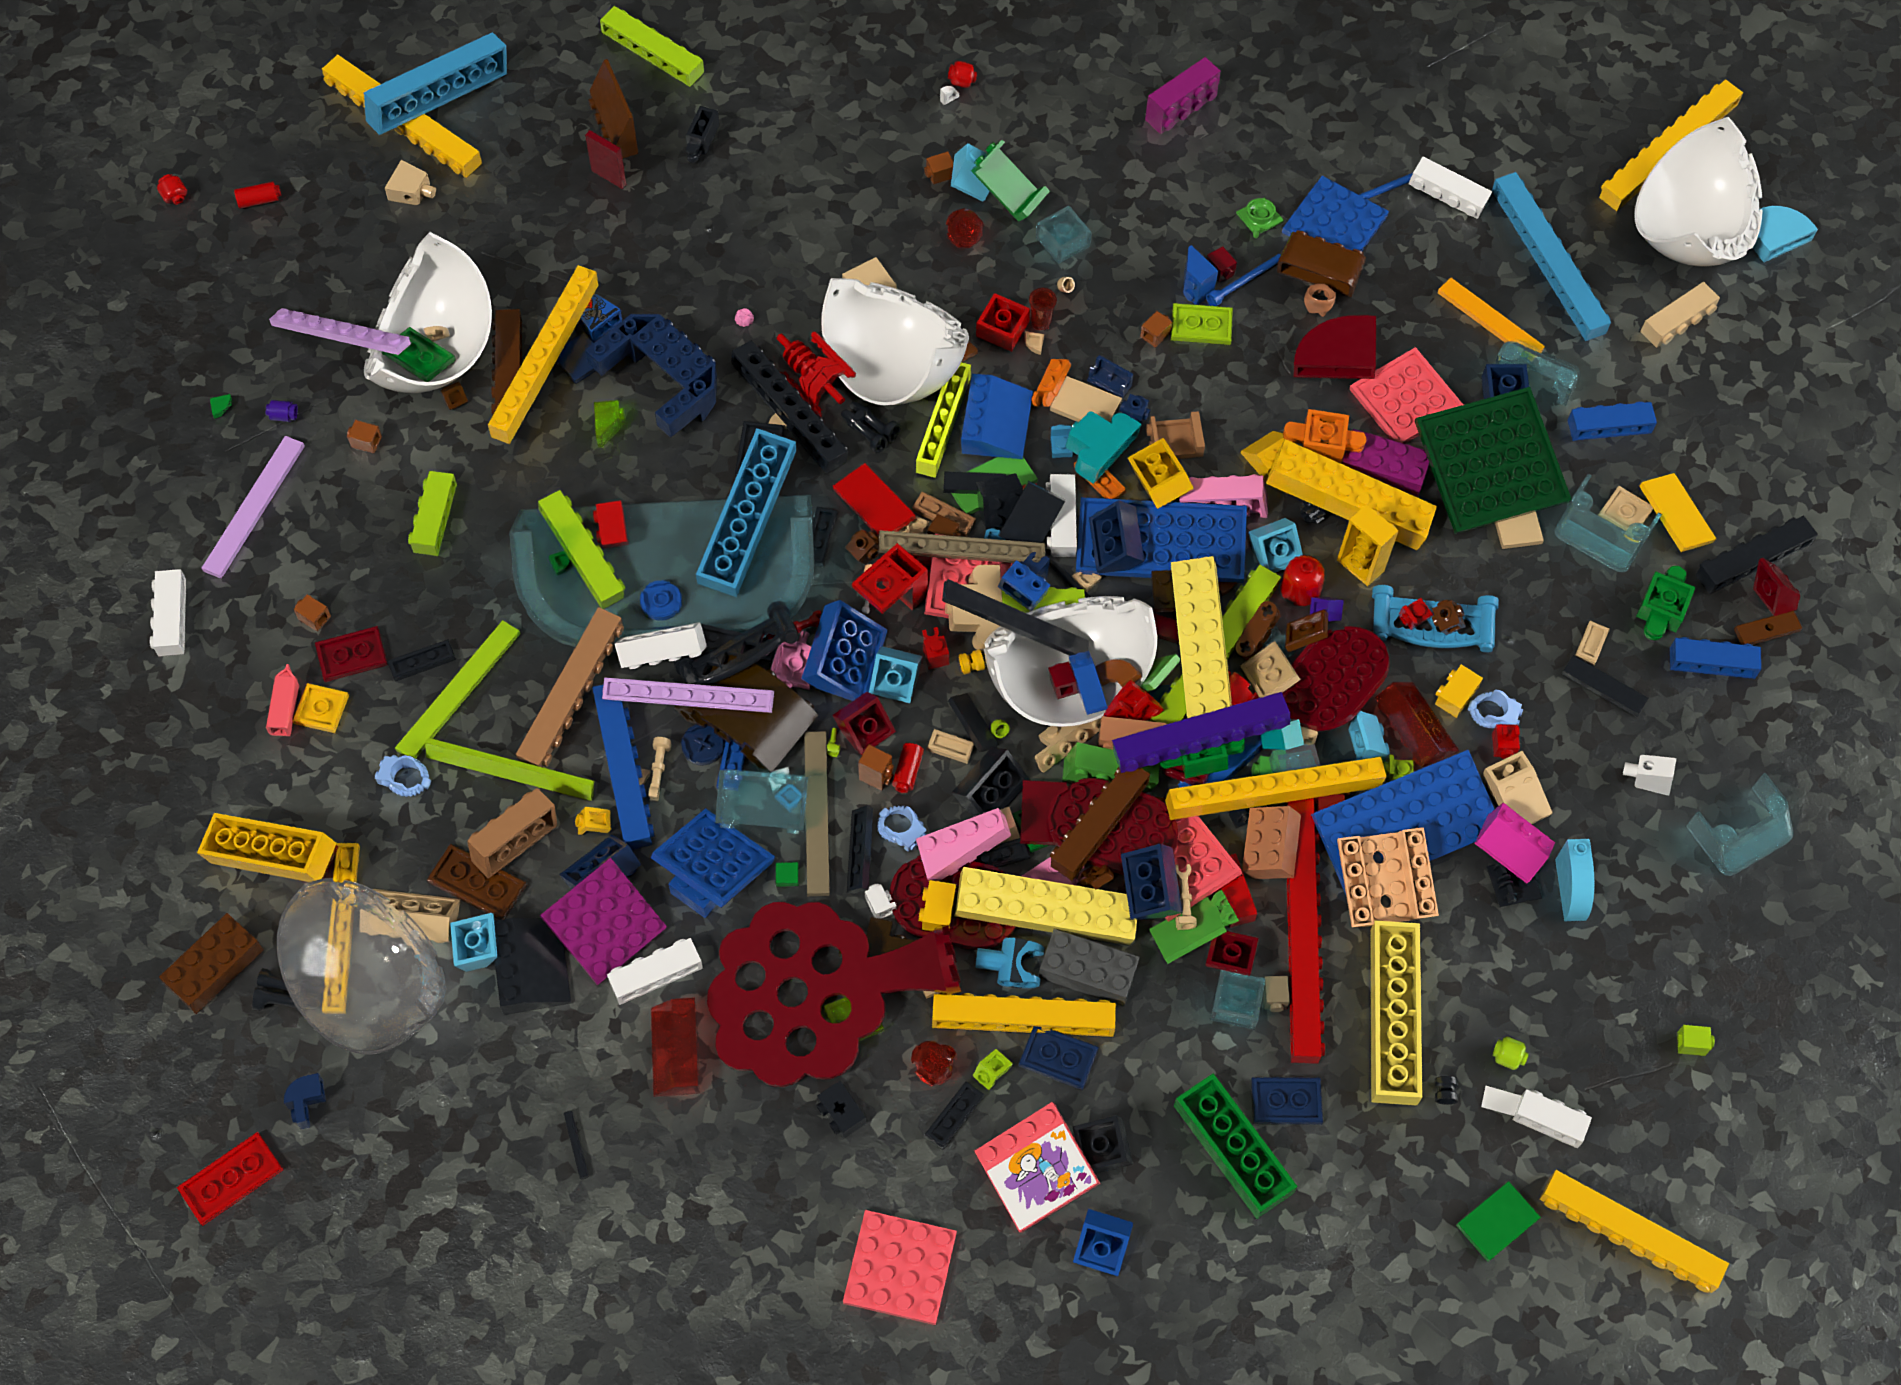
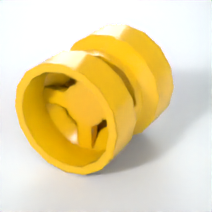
M980 649L973 651L971 654H959L960 667L964 675L971 673L973 670H985L984 659Z

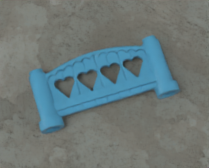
M1377 585L1372 588V598L1375 599L1373 633L1383 642L1387 640L1388 636L1404 642L1425 647L1460 648L1478 645L1482 652L1493 651L1495 647V617L1499 606V599L1497 597L1481 596L1477 599V605L1460 604L1465 614L1462 618L1463 620L1467 619L1474 630V635H1468L1467 633L1459 634L1457 631L1445 635L1436 630L1432 617L1428 619L1432 626L1431 631H1426L1425 629L1417 630L1416 628L1412 630L1405 629L1403 626L1396 628L1394 622L1400 616L1401 608L1412 604L1417 599L1393 597L1394 589L1388 585ZM1423 600L1434 615L1432 608L1436 607L1439 602Z

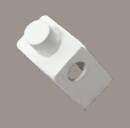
M1640 755L1639 764L1625 762L1623 775L1636 777V788L1669 796L1676 758Z

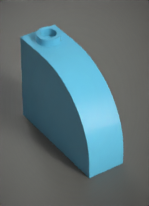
M1784 206L1760 208L1763 210L1761 227L1753 249L1762 261L1766 262L1812 241L1818 229L1808 217L1797 210Z
M1567 839L1555 859L1564 921H1586L1591 913L1594 899V866L1590 839Z

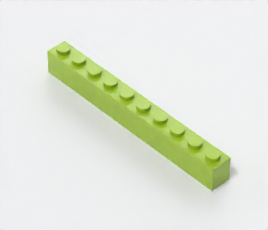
M1259 565L1255 571L1253 569L1250 571L1246 578L1248 582L1245 586L1241 585L1236 592V599L1229 601L1225 608L1226 613L1222 616L1227 660L1235 650L1237 641L1260 604L1269 601L1279 586L1281 576L1262 565ZM1183 674L1180 678L1176 677L1170 686L1172 689L1169 694L1167 692L1164 693L1159 702L1164 710L1157 716L1149 719L1151 722L1170 724L1187 719Z

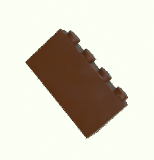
M1297 230L1290 234L1279 258L1277 272L1313 285L1326 284L1334 292L1352 297L1366 257L1360 250H1349L1342 244H1331L1326 242L1324 238L1317 236L1313 238L1308 236L1307 233Z

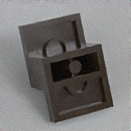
M1172 570L1151 571L1154 612H1172L1173 620L1177 621Z

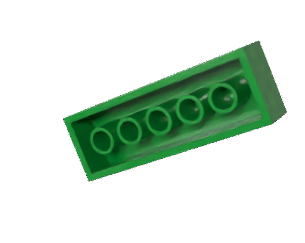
M1214 1073L1176 1098L1174 1103L1175 1109L1256 1219L1295 1193L1298 1187Z

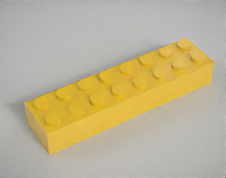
M1286 439L1276 454L1266 484L1347 520H1350L1367 504L1371 508L1376 509L1386 521L1395 525L1398 530L1395 541L1415 550H1418L1426 540L1437 507Z

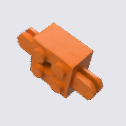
M1308 409L1305 424L1289 421L1286 423L1283 431L1284 440L1302 444V447L1339 463L1342 462L1345 450L1360 453L1366 443V436L1363 432L1348 430L1349 415Z

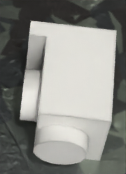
M874 884L865 891V899L874 918L883 919L893 915V909H896L895 902L890 903L892 897L888 890L884 891L882 885Z

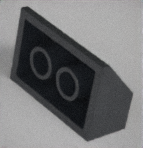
M992 746L952 791V794L964 809L972 815L978 816L997 808L1000 810L1006 808L1022 790L1023 780L1030 781V779L1007 749Z

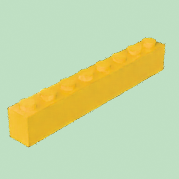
M939 993L934 994L932 1028L1031 1033L1033 1026L1042 1027L1043 1031L1037 1029V1033H1045L1044 1031L1052 1029L1065 1035L1114 1037L1116 1003H1110L1108 1000L1088 1002L1085 999L1065 1001L1063 998L1045 1000L1041 997L1024 999L1014 995L1004 998L992 994H987L983 997L974 996L970 993L961 995Z
M1555 1170L1550 1176L1539 1199L1552 1210L1558 1209L1565 1213L1568 1219L1575 1222L1580 1221L1587 1225L1590 1231L1598 1234L1602 1233L1609 1237L1608 1239L1612 1243L1628 1247L1634 1255L1650 1259L1656 1267L1672 1271L1678 1279L1694 1283L1695 1287L1700 1291L1713 1293L1718 1289L1729 1265L1728 1262L1558 1170Z

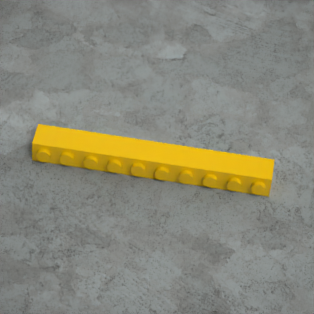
M339 55L335 56L322 68L324 81L327 85L335 87L343 96H348L356 105H361L364 108V92L381 85ZM425 114L394 128L398 134H403L414 145L418 144L427 154H432L440 163L447 164L456 174H461L465 178L482 164L480 152Z
M1726 79L1720 85L1716 84L1708 95L1704 94L1696 106L1692 105L1684 116H1679L1672 127L1668 126L1660 137H1655L1648 148L1644 147L1635 159L1631 158L1623 170L1620 168L1611 180H1606L1601 186L1602 192L1599 198L1618 211L1640 192L1649 173L1671 147L1694 130L1725 117L1739 104L1743 92Z
M579 265L575 269L488 423L492 438L508 444L511 443L599 286L596 271Z
M1381 757L1169 789L1165 802L1170 820L1373 789L1381 786L1387 776Z

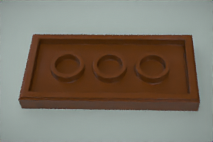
M451 843L427 878L429 884L487 914L493 913L494 917L499 920L506 919L527 886L525 881L503 870H499L488 879L473 864L470 853Z

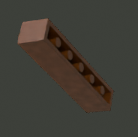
M520 309L495 310V318H492V328L495 330V335H492V346L495 347V352H492V363L495 364V369H492V381H495V386L491 388L492 398L495 399V404H491L492 416L522 365V317Z
M1118 767L1115 771L1114 779L1111 782L1107 781L1101 791L1103 793L1099 798L1095 797L1091 801L1088 812L1086 814L1082 813L1079 816L1073 831L1071 829L1068 830L1061 846H1056L1050 854V867L1073 881L1149 784L1150 774L1138 768L1132 772L1121 773Z

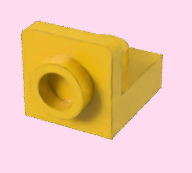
M584 807L575 819L578 835H583L586 831L608 833L611 830L610 810Z

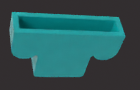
M1089 411L1079 422L1076 421L1073 424L1066 442V448L1078 455L1075 471L1094 484L1138 437L1141 423L1124 413L1113 415L1110 423L1096 413Z

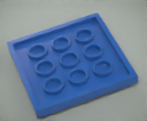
M1321 176L1285 224L1282 233L1290 237L1292 232L1300 230L1313 238L1316 236L1321 237L1328 243H1339L1346 249L1363 251L1388 217L1389 211L1334 181Z
M706 808L658 847L651 856V859L721 908L770 866L775 858L774 855Z

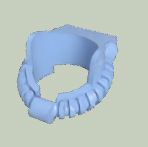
M1501 690L1482 693L1474 700H1471L1468 705V711H1470L1473 720L1484 728H1495L1496 724L1519 725L1520 720H1518V716L1521 717L1523 709H1521L1522 704L1516 702L1514 698H1508ZM1484 701H1492L1503 708L1504 715L1501 717L1492 715L1483 717L1479 713L1477 705Z
M396 755L391 757L385 756L380 761L379 772L377 771L375 774L378 784L389 787L392 792L402 797L417 796L416 794L423 792V789H428L431 783L428 770L424 764L406 755L401 757ZM403 767L404 769L415 768L420 771L422 782L421 785L417 784L414 787L406 788L403 784L395 782L394 778L396 773Z
M898 805V807L893 806V808L890 807L889 809L884 808L878 814L880 818L877 821V830L882 835L881 837L889 842L897 843L899 846H905L904 849L908 852L910 850L913 851L917 847V838L927 835L924 823L918 820L917 814L908 806L900 807ZM901 814L910 820L911 827L905 832H893L887 826H884L885 819L889 815Z

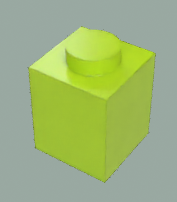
M1683 1025L1677 1032L1679 1054L1706 1056L1714 1047L1715 1040L1714 1036L1711 1035V1027Z

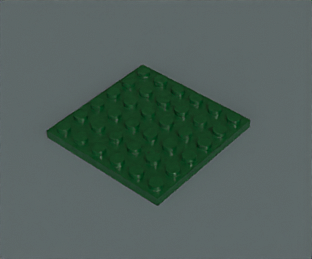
M1531 387L1417 417L1414 420L1455 534L1569 503L1572 500Z

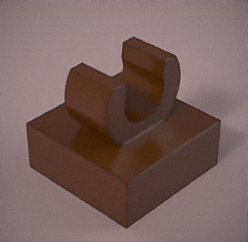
M459 382L440 390L449 410L468 402Z

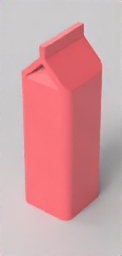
M286 664V668L278 673L274 680L266 724L268 733L274 736H291L299 683L293 675L289 664Z

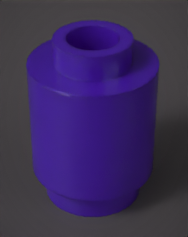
M271 400L270 404L266 405V416H269V419L273 421H295L298 416V406L289 401Z

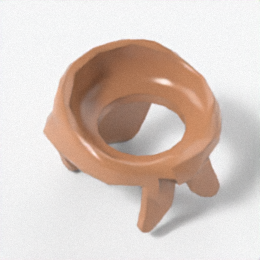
M1326 284L1311 285L1304 297V303L1308 312L1318 313L1324 317L1333 307L1336 293ZM1324 291V295L1328 299L1318 300L1313 297V294L1317 295Z

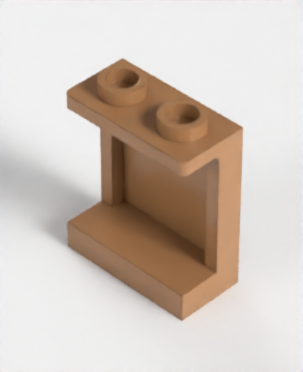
M1199 411L1191 412L1190 419L1155 421V416H1150L1149 424H1146L1147 436L1151 437L1149 445L1164 438L1177 459L1203 457L1205 443Z

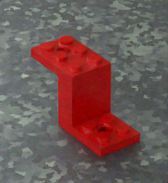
M897 543L852 583V588L882 614L899 599L913 611L926 599L929 572L924 566H930L931 557L911 555ZM883 581V585L886 588L880 589L876 585Z

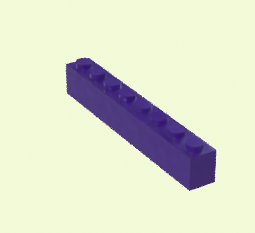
M1282 692L1114 739L1112 740L1113 752L1121 773L1132 772L1141 767L1153 766L1162 761L1177 759L1183 755L1198 753L1204 749L1219 747L1225 743L1240 741L1243 738L1261 735L1274 729H1282L1290 725V711Z

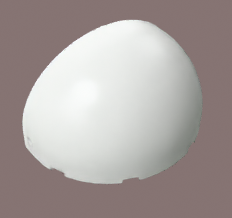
M1729 117L1706 124L1678 141L1657 162L1639 192L1635 206V224L1639 233L1658 252L1676 262L1692 266L1725 264L1746 255L1747 250L1753 248L1757 240L1763 211L1762 209L1759 210V199L1762 198L1760 178L1752 153L1748 154L1744 146L1746 143L1744 136Z
M429 232L416 247L413 258L410 257L389 294L391 297L388 301L389 304L386 309L383 308L375 329L400 335L407 328L411 327L427 337L424 328L431 326L446 327L450 336L434 341V343L455 355V361L432 380L425 382L383 355L382 351L368 348L367 352L370 353L369 359L365 360V378L381 387L397 392H428L453 382L477 361L484 350L490 333L492 319L491 300L486 282L478 267L456 245Z
M831 278L822 309L823 340L856 372L855 378H847L844 374L838 376L855 395L878 405L906 404L923 399L936 392L957 371L965 355L969 334L966 329L960 328L961 323L948 312L926 301V304H923L915 299V295L873 282H870V285H865L857 279Z
M1118 596L1088 597L1078 599L1079 603L1066 605L1065 601L1027 612L1029 615L1089 640L1088 651L1095 666L1108 660H1124L1140 672L1142 678L1135 682L1139 686L1143 684L1151 670L1157 649V630L1152 607L1141 600L1132 599L1125 601L1124 597ZM1001 626L986 639L984 654L992 682L1002 698L1025 718L1043 725L1064 727L1092 722L1104 715L1106 710L1087 715L1079 692L1078 694L1057 700L1050 681L1048 667L1068 662L1069 655ZM1117 682L1108 683L1104 686L1101 685L1107 707L1123 688Z

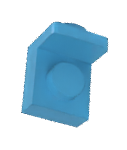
M1057 425L1051 427L1052 458L1073 456V452L1066 448V442L1072 426Z

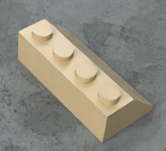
M372 889L360 906V932H367L370 935L385 934L393 938L411 937L413 940L428 939L437 943L449 942L451 939L450 923L457 921L461 899Z

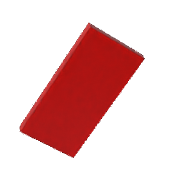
M866 463L833 485V490L878 537L880 530L898 532L916 519L915 514Z
M256 1132L176 1188L199 1223L204 1226L282 1172L283 1168L263 1138Z

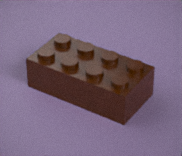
M226 913L168 967L159 978L171 992L197 1014L264 950L248 931Z

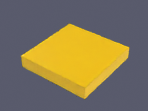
M307 683L292 721L296 725L335 733L349 694L348 692Z

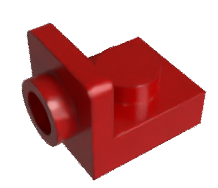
M1422 598L1408 606H1403L1399 612L1401 622L1405 626L1408 625L1411 630L1433 616Z

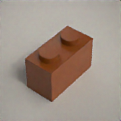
M868 745L858 762L859 780L882 791L885 785H889L894 777L892 773L894 767L892 765V756Z

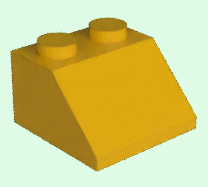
M1272 431L1241 450V454L1260 476L1263 475L1265 482L1269 476L1276 454L1284 442L1283 433Z

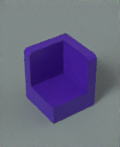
M1312 597L1310 614L1326 609L1328 621H1341L1344 600L1330 597Z

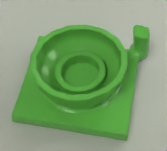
M1265 197L1253 199L1246 207L1236 211V214L1251 230L1254 238H1258L1259 234L1284 222L1277 213L1274 204L1265 199Z

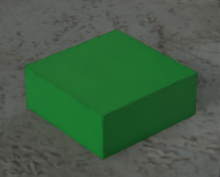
M798 862L776 863V887L798 886Z

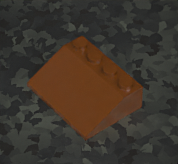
M605 59L591 86V99H588L591 110L596 112L594 115L597 124L602 126L601 133L603 138L621 148L623 159L638 154L634 121L608 59Z

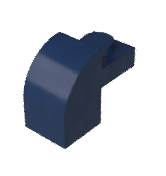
M319 1073L294 1080L288 1086L284 1095V1104L289 1110L291 1109L292 1121L297 1123L300 1129L310 1128L308 1105L326 1102L323 1079Z

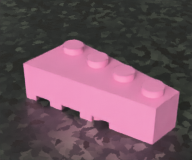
M1263 475L1190 477L1189 480L1194 489L1179 498L1181 503L1247 506V516H1250V513L1260 514V517L1267 518L1268 494Z
M997 808L917 838L916 841L927 879L929 881L942 882V879L948 875H953L960 867L968 862L971 863L984 851H989L1009 838L1011 833L1005 815Z

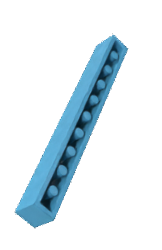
M1516 172L1495 179L1492 188L1494 196L1584 340L1588 341L1606 334L1611 324L1609 315L1604 312L1600 301L1593 295L1590 285L1585 282L1580 269L1576 268L1571 255L1564 249L1561 239L1556 236L1552 225L1545 219L1542 209L1537 206L1533 195L1528 192L1523 179Z

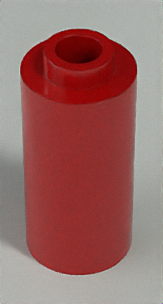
M274 181L234 189L239 209L279 201L278 197L281 196L279 184L275 185Z
M914 743L903 744L892 782L896 791L908 793V791L913 790L924 752L921 746Z

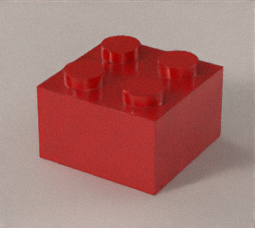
M994 293L976 323V337L1012 352L1029 323L1030 308Z

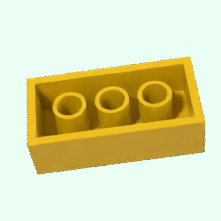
M1366 504L1349 520L1337 561L1366 586H1369L1385 571L1398 530L1393 523L1386 521L1380 516L1376 509Z

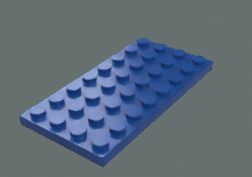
M1081 497L1076 573L1151 578V571L1171 570V562L1213 556L1217 567L1218 582L1244 583L1247 506L1169 502L1157 509L1153 501ZM1118 500L1135 506L1144 562L1126 571L1097 573L1089 517Z
M1466 750L1311 814L1346 895L1337 842L1338 838L1389 834L1401 830L1424 827L1429 861L1476 842L1488 814L1495 809L1469 750ZM1375 852L1373 855L1376 863L1381 864L1384 858L1380 852Z

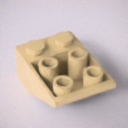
M1523 751L1485 768L1481 779L1497 806L1505 803L1531 824L1552 815V810L1537 774Z

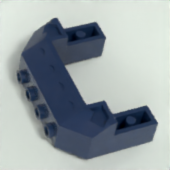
M630 314L585 350L588 364L601 376L627 355L636 363L647 355L683 387V390L655 412L657 426L670 438L697 417L701 421L705 420L716 404L717 374L715 360L710 355L704 354L698 344L688 340L683 331H678L669 319H664L660 314Z

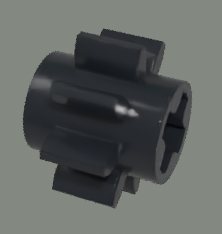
M1306 501L1302 503L1300 515L1307 523L1314 521L1318 524L1324 519L1326 514L1324 511L1326 510Z

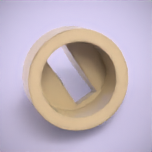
M1062 277L1058 280L1057 287L1063 293H1070L1075 287V282L1071 277Z

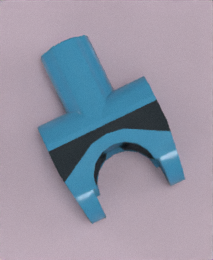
M1005 938L1003 939L1001 951L978 948L975 968L999 971L997 983L1001 986L1037 988L1040 986L1041 979L1026 972L1021 963L1027 958L1043 956L1045 948L1041 944L1025 939Z

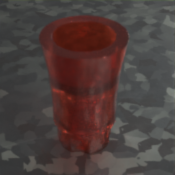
M1037 288L1029 296L1030 318L1032 326L1036 330H1046L1052 321L1057 297L1048 288Z

